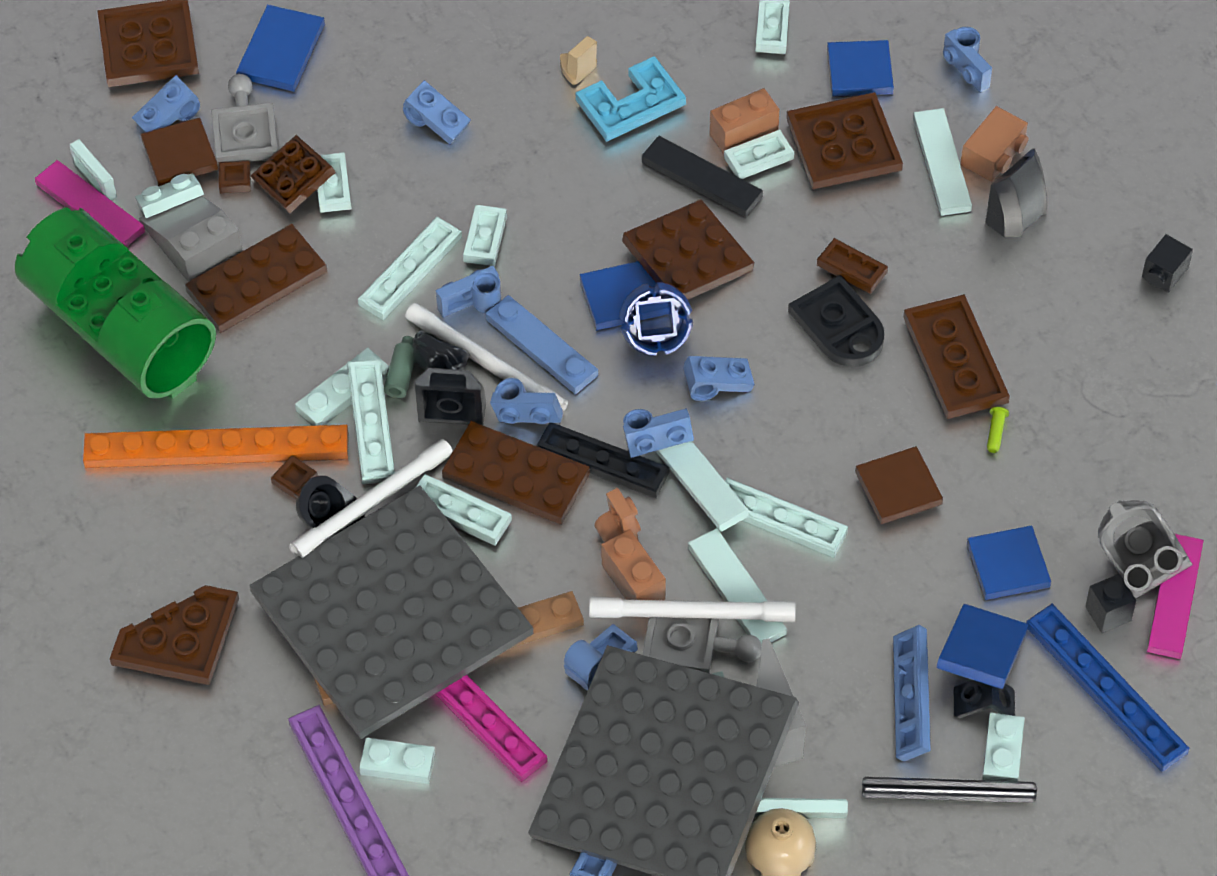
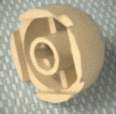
M772 809L760 814L751 824L745 842V851L749 864L751 866L753 864L761 872V876H801V872L806 870L808 866L810 868L815 857L816 840L813 827L803 815L789 809Z

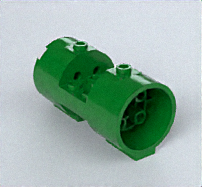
M68 207L62 208L48 215L32 229L26 237L30 240L23 254H17L15 260L16 277L26 288L147 397L157 399L169 396L174 399L197 381L196 375L207 362L216 340V329L209 319L168 283L164 282L84 209L80 208L79 210L71 211Z

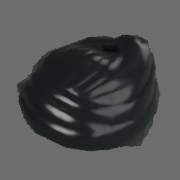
M423 330L417 332L413 338V357L416 363L425 371L428 368L464 370L470 355L465 350L440 342L432 334Z

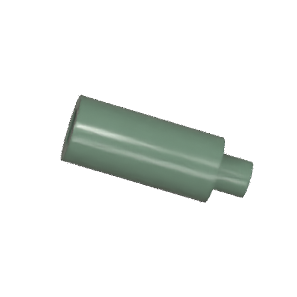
M404 336L402 342L396 344L384 385L385 394L393 398H404L408 391L415 364L412 348L413 337Z

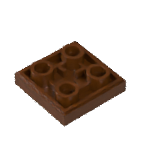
M200 117L140 134L158 186L171 182L174 177L181 174L193 173L195 176L218 170L216 158Z
M295 135L250 176L256 184L290 214L336 172L326 160L299 136Z
M917 446L857 465L855 468V473L881 525L943 504V497Z

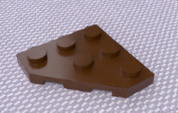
M205 585L193 591V596L179 603L174 601L151 613V617L135 626L131 623L120 629L110 656L111 665L210 685L239 601L238 592Z

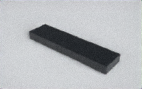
M658 136L642 154V163L745 218L763 197L762 189L661 136Z
M555 423L548 424L536 445L547 451L589 466L590 473L653 498H657L670 472L669 466L640 455L631 458L629 451Z

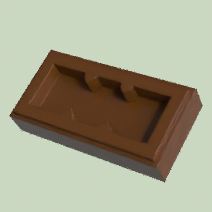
M833 238L817 258V266L835 276L841 275L847 282L869 294L874 291L888 273L887 265L836 238Z

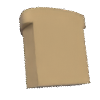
M587 36L571 51L560 55L562 73L571 84H578L596 68L597 41Z

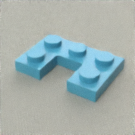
M655 56L628 68V76L640 91L617 101L602 80L575 92L577 103L606 142L686 105V96Z

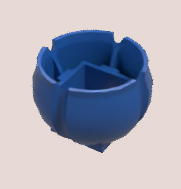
M657 282L653 287L649 286L648 283L643 284L627 295L622 303L619 318L624 321V324L620 327L621 332L629 345L642 354L656 356L657 352H663L665 355L679 349L691 333L693 327V319L689 318V314L692 312L691 305L686 296L670 284ZM668 302L670 327L641 330L639 305Z

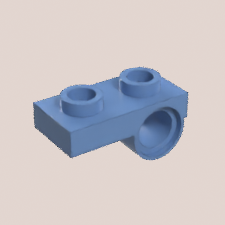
M972 27L954 29L945 34L943 55L949 64L954 65L962 73L965 81L968 84H972L981 93L990 87L992 67L979 54L980 34Z
M175 75L132 119L145 132L171 126L177 119L188 121L200 109L199 98Z
M425 80L403 104V113L412 124L418 127H423L426 124L448 144H451L471 121L468 116Z
M494 266L474 271L463 279L449 282L437 289V309L441 316L444 318L472 305L479 312L486 313L501 301V285L499 274Z
M688 356L684 363L683 370L690 396L696 401L709 400L716 396L719 391L751 392L755 385L749 362L746 358Z
M508 378L501 381L496 386L490 401L499 422L509 424L517 422L538 424L561 423L563 410L555 393H526L522 382L516 378Z
M687 408L653 417L648 410L635 409L628 412L623 419L625 439L631 458L694 440Z
M612 624L590 644L585 640H579L568 649L564 658L565 673L588 691L606 646L609 645L635 653L638 650L637 642L616 625Z

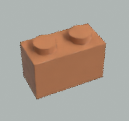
M762 88L711 110L709 134L724 154L725 150L777 131L779 128L780 109L765 88Z
M996 106L963 145L960 165L993 182L999 173L1003 174L1007 171L1016 152L1020 154L1026 147L1029 139L1026 136L1028 122Z
M631 530L601 544L602 566L625 599L665 600L666 579Z

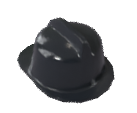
M320 475L309 479L302 489L297 490L294 494L297 498V514L303 523L311 528L319 526L357 499L355 495L334 479ZM365 514L344 529L365 518Z

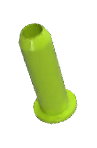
M992 407L990 409L992 420L987 442V449L990 453H997L1000 449L1005 418L1009 416V411L1003 407Z

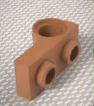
M618 488L606 493L609 511L601 515L594 525L604 543L628 530H631L638 539L637 532L641 531V528L635 517L638 515V511L629 496L624 498Z

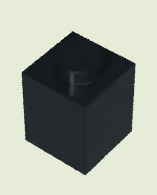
M1165 234L1145 259L1142 278L1151 285L1169 293L1188 270L1193 249Z
M1118 574L1091 585L1085 607L1101 633H1104L1132 621L1137 600L1126 586L1122 576Z

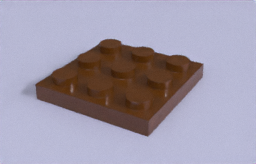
M165 0L97 10L108 87L173 78L175 75L182 77L199 74L188 0Z
M875 92L787 111L786 119L812 190L902 171L903 162Z
M702 199L623 233L622 242L656 283L663 282L674 286L688 300L753 271L755 262Z

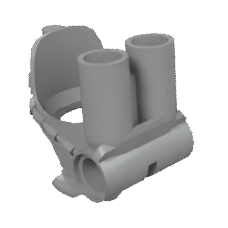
M1120 500L1109 507L1098 528L1099 543L1117 569L1118 574L1124 579L1126 586L1130 589L1135 599L1193 565L1171 527L1163 519L1159 510L1153 507V504L1139 500ZM1133 516H1142L1151 520L1130 529L1114 542L1115 530L1124 520Z

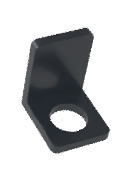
M972 680L957 685L953 689L954 716L958 719L989 708L994 709L1000 714L1015 716V691L1006 683L1004 688L1000 689ZM999 690H1001L1006 697V707L1002 704L1000 700Z

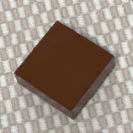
M250 161L219 162L220 194L251 192Z
M291 456L271 477V482L277 488L297 499L294 496L296 491L301 490L305 483L317 476L318 473L302 461Z

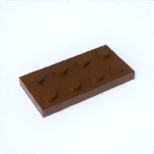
M290 224L185 284L186 292L202 312L213 323L219 333H222L327 273V265L294 225Z
M965 294L904 310L903 318L947 419L1009 403L1010 395Z
M473 421L469 423L442 470L443 479L562 525L590 475L589 466Z

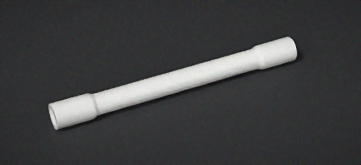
M413 303L408 308L405 315L407 320L422 330L435 335L445 343L465 350L470 355L469 358L502 380L508 378L519 379L526 393H555L546 386L536 383L459 333L418 303ZM556 394L564 413L568 401Z
M440 439L420 453L416 459L328 520L298 537L289 544L292 554L295 557L300 556L304 558L322 542L343 530L426 471L432 470L448 459L453 452L449 443L444 439Z
M590 597L589 617L763 620L765 622H795V602L627 600L614 597Z

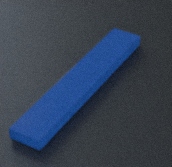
M1053 603L1026 621L1029 624L1028 630L1161 772L1188 754L1190 748Z

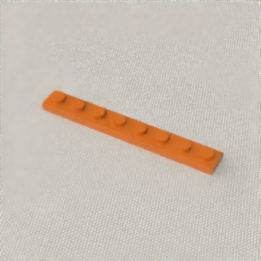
M348 425L85 433L83 463L85 468L280 462L287 461L291 456L300 461L348 459Z

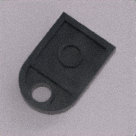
M841 275L789 303L788 312L823 353L835 363L850 367L862 366L873 361L882 351L884 327L881 321ZM858 343H864L870 349L860 352L855 350L853 346Z

